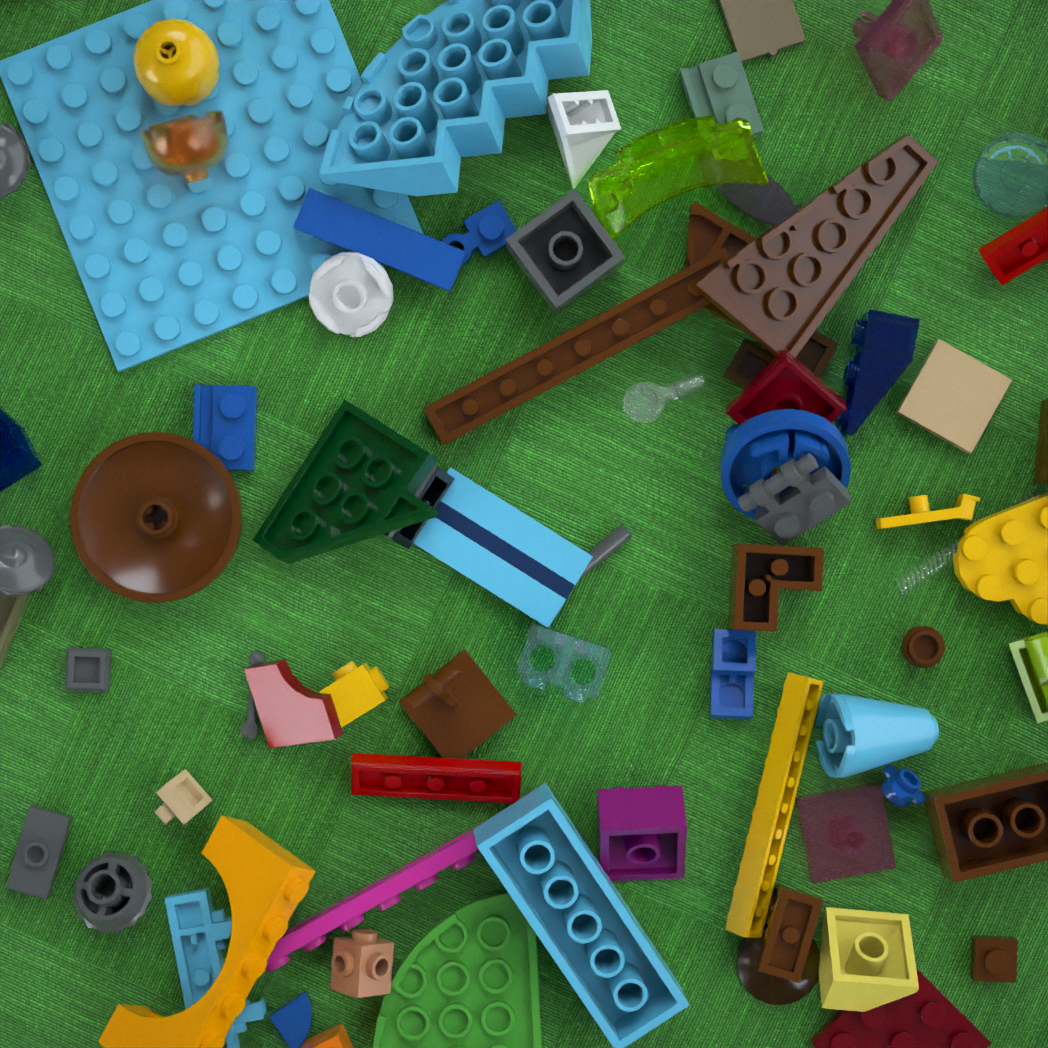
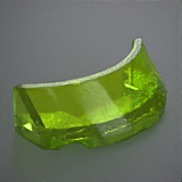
M714 116L685 119L671 123L663 128L652 130L616 151V162L607 168L596 170L588 179L592 206L601 225L612 240L616 239L630 224L647 211L685 192L724 183H750L761 186L769 183L749 121L737 117L728 123L717 124Z

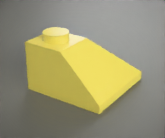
M825 908L819 963L822 1008L865 1012L917 993L919 984L909 914Z

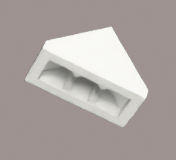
M608 90L557 93L547 98V114L573 189L576 188L614 134L621 130Z

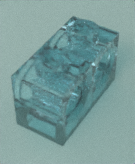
M531 623L516 673L523 675L521 682L526 685L545 690L547 683L564 688L562 696L586 703L587 697L598 698L613 650ZM539 646L549 647L555 654L554 663L544 670L535 668L530 662L531 652ZM580 659L589 660L593 663L595 669L593 677L584 683L575 681L570 674L572 665Z

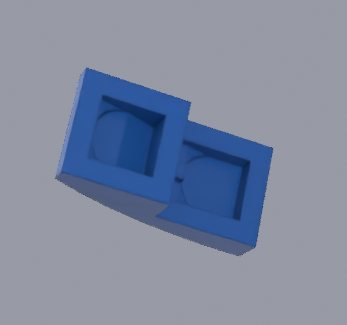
M713 630L709 704L710 719L752 720L753 683L756 672V631Z

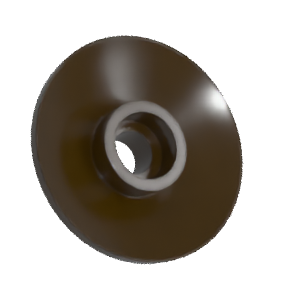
M765 922L761 938H743L736 959L738 975L746 990L758 1000L772 1005L791 1004L806 996L816 984L819 977L820 952L815 940L812 939L800 983L758 971L756 965L768 928V924Z

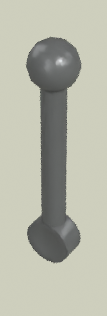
M253 651L250 653L248 660L250 665L264 663L265 657L262 652ZM250 687L246 722L241 726V735L244 738L254 739L258 734V725L255 723L256 706Z

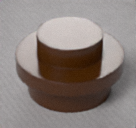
M917 626L905 634L901 649L904 658L911 665L919 668H929L941 660L945 644L941 634L934 628Z

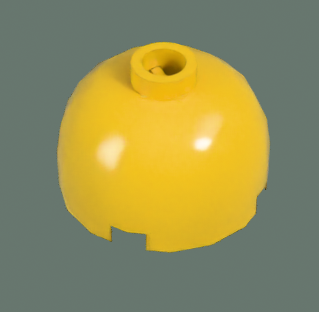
M176 18L157 21L145 29L136 42L133 55L136 77L147 94L162 105H185L186 107L196 105L209 96L219 78V55L217 48L207 33L190 21Z

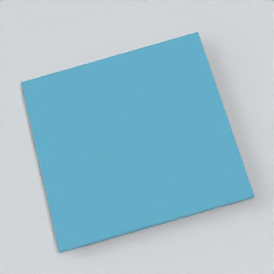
M151 0L0 61V77L26 142L30 147L29 150L118 372L309 297L310 282L314 272L327 258L342 252H349L298 231L293 227L309 188L423 234L408 195L323 180L320 176L324 153L331 131L337 130L345 114L342 106L347 97H353L362 84L329 0ZM171 18L190 21L207 33L218 50V82L209 96L196 105L187 107L185 105H162L147 94L136 77L133 62L136 42L144 30L157 21Z

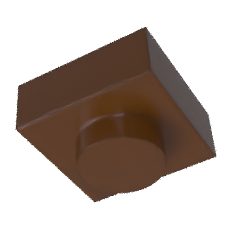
M971 935L970 978L974 981L1016 983L1018 940L1014 937Z

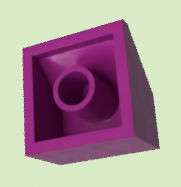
M682 786L615 787L597 790L599 863L611 882L685 878L687 822Z

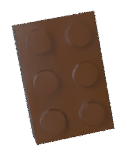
M1047 763L922 792L925 796V805L941 871L952 882L955 883L1048 861Z

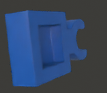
M500 200L463 220V224L468 231L463 235L459 233L449 234L442 242L448 245L459 244L463 247L464 251H466V257L462 264L464 266L470 261L472 253L476 250L480 251L485 260L505 248L506 238L515 233L517 229Z

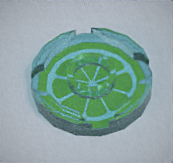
M1025 132L1006 133L992 140L979 153L973 168V186L980 201L992 212L1005 217H1024L1041 209L1048 202L1047 144L1040 138Z

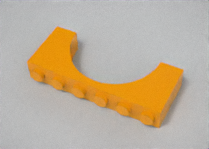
M221 816L201 852L220 874L231 906L232 931L230 945L218 977L206 994L195 1004L171 1016L159 1015L146 1006L118 1004L98 1042L105 1048H223L229 1029L235 1018L243 1011L247 996L257 978L265 971L271 952L277 941L285 934L288 928V921L298 903L307 894L309 883L316 871L249 822Z

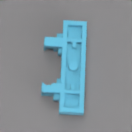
M210 888L168 895L164 898L186 1009L203 997L218 977L224 965L222 949L227 947L226 939L231 936L232 916L225 918L224 909L214 910ZM264 996L256 1002H250L246 999L243 1011L235 1018L225 1037L223 1048H240L238 1033L247 1030L246 1022L264 1018L263 1016L267 1014Z

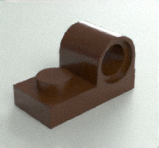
M776 884L772 892L766 917L768 928L756 965L758 971L800 983L824 901L821 897Z

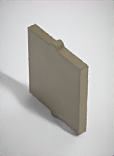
M718 0L735 51L739 53L742 63L765 55L774 57L777 51L806 41L792 0Z

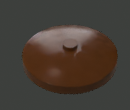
M149 432L132 435L111 444L90 462L75 487L70 508V527L73 542L81 561L102 585L116 594L135 601L151 603L170 602L200 592L212 584L224 572L233 559L240 542L243 528V508L239 490L231 473L223 462L209 449L193 440L176 434Z

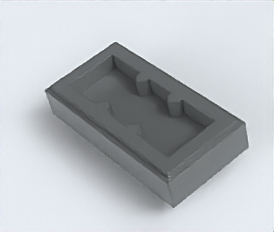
M36 805L29 806L6 886L7 889L46 900L50 898L73 819L72 815Z

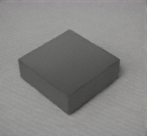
M68 647L65 690L110 691L112 649Z

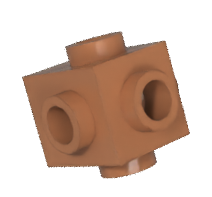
M371 929L352 930V936L334 938L330 989L355 998L390 994L394 942L378 938L377 931Z

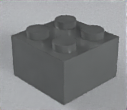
M573 189L506 238L507 250L555 315L621 268L626 258L576 189Z

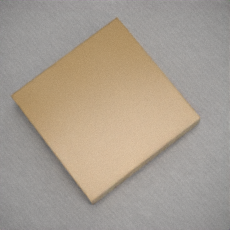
M938 339L933 344L895 413L969 454L974 450L1012 379Z

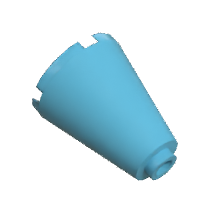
M841 693L823 695L819 700L815 716V727L822 726L823 740L815 741L820 764L829 777L846 778L929 751L939 736L937 720L925 708Z

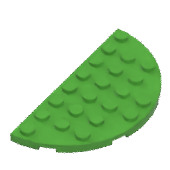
M507 890L472 901L450 913L434 925L414 945L403 959L391 980L390 994H385L376 1023L373 1048H542L536 933Z

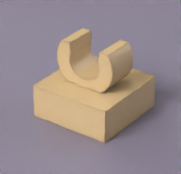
M184 769L156 792L164 803L155 811V814L165 825L175 816L185 825L213 800L191 774Z

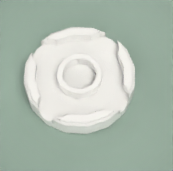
M342 252L327 258L314 272L310 282V307L316 319L329 331L336 334L342 333L350 335V337H361L375 331L386 320L393 304V285L386 270L373 258L358 252Z

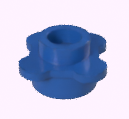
M887 765L883 769V773L887 778L881 786L884 795L889 801L903 808L909 806L912 801L917 805H922L925 802V796L919 789L921 781L913 771L906 768L898 770L892 765Z

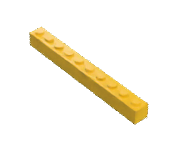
M789 672L783 685V693L777 709V718L771 734V742L764 763L762 779L758 787V796L752 812L749 833L746 837V845L739 865V874L733 889L730 910L727 914L725 930L745 938L762 937L824 683L822 680Z

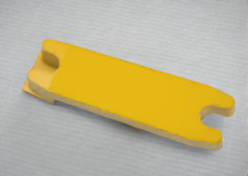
M958 494L954 508L930 511L928 495L908 497L911 514L875 519L876 529L955 518L966 521L972 520L976 502L980 501V497Z

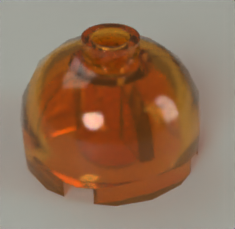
M222 110L205 112L206 117L200 119L197 116L188 115L149 126V130H139L143 147L149 160L159 171L168 176H183L185 183L210 177L208 169L219 164L227 152L228 133Z

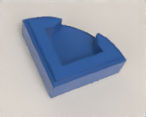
M306 990L274 1011L269 1017L290 1048H299L305 1041L311 1028L312 1002Z

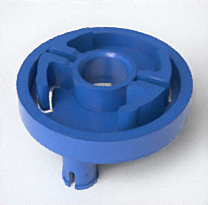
M795 409L774 410L757 415L742 425L734 424L726 430V443L720 457L722 487L730 503L738 511L756 520L755 510L760 506L758 505L749 512L742 510L738 503V498L749 491L748 486L745 488L743 486L746 484L750 486L759 479L766 481L774 476L771 472L775 468L785 464L792 458L797 461L810 453L818 463V468L809 473L810 475L825 466L845 488L848 486L851 465L844 437L831 422L817 414ZM791 485L788 486V487L785 488L784 490L780 491L778 494L783 493L784 491H786L787 489H789V488L792 487V486H791Z

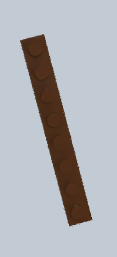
M723 248L424 407L423 409L442 444L445 445L711 304L690 284L727 259L729 255L726 249Z

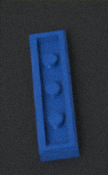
M309 188L293 226L298 231L349 252H358L373 258L381 265L451 293L466 257V251L312 188Z

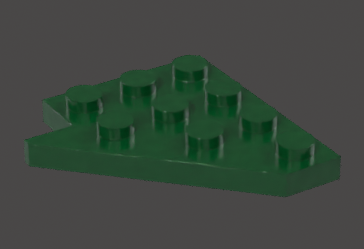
M344 399L253 538V541L279 560L291 564L435 518L439 511L416 497L415 494L438 458Z

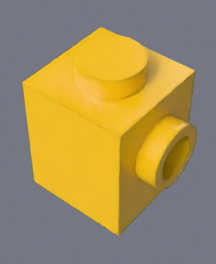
M351 661L332 673L335 682L319 691L320 693L331 694L342 728L384 702L388 698L385 690L389 688V684L377 666L370 669L366 662L357 668L354 661Z

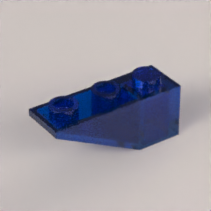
M868 310L862 315L861 320H855L851 333V344L856 345L854 361H847L843 376V385L849 386L846 398L847 409L835 419V426L841 427L840 433L844 439L855 434L912 362L920 319Z

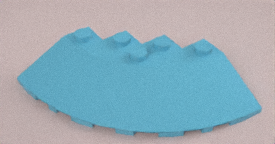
M447 0L428 15L418 14L401 29L403 36L385 54L379 52L360 76L363 83L355 95L347 97L342 106L345 114L337 130L331 131L327 142L320 176L323 180L412 196L457 193L461 157L502 153L505 118L546 114L549 80L590 75L592 50L590 0Z

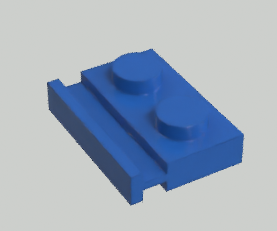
M195 384L193 441L209 449L223 462L228 470L255 471L258 388L256 386Z

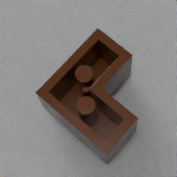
M732 544L728 628L733 630L777 632L779 589L822 591L824 548Z

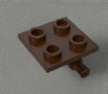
M465 649L435 673L431 674L429 672L423 677L424 681L398 701L443 758H464L517 715Z

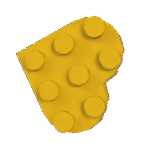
M1047 492L974 522L963 531L965 534L958 543L957 553H953L955 575L963 588L984 600L996 602L1009 600L1016 612L1024 615L1032 622L1048 625Z

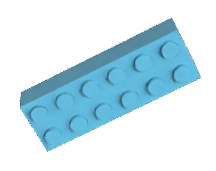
M546 783L473 829L476 846L613 1048H625L690 1006L681 985Z

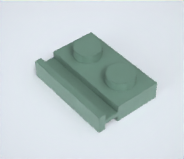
M738 52L700 63L698 66L689 69L684 68L680 70L679 76L704 153L717 147H724L762 135L764 129Z

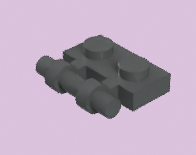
M810 453L797 461L792 458L781 465L780 472L766 481L759 479L749 486L747 493L738 498V503L745 512H749L758 505L760 506L755 510L756 521L781 546L851 504L852 501L850 492L825 466L813 474H809L818 468L816 459ZM790 485L792 486V487H790L789 489H787L786 491H784L783 493L778 494L780 491L784 490V489L787 488L788 486H790Z

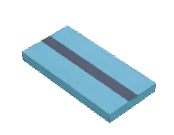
M450 467L447 473L455 479L435 508L439 513L435 518L429 519L413 543L549 628L593 556Z

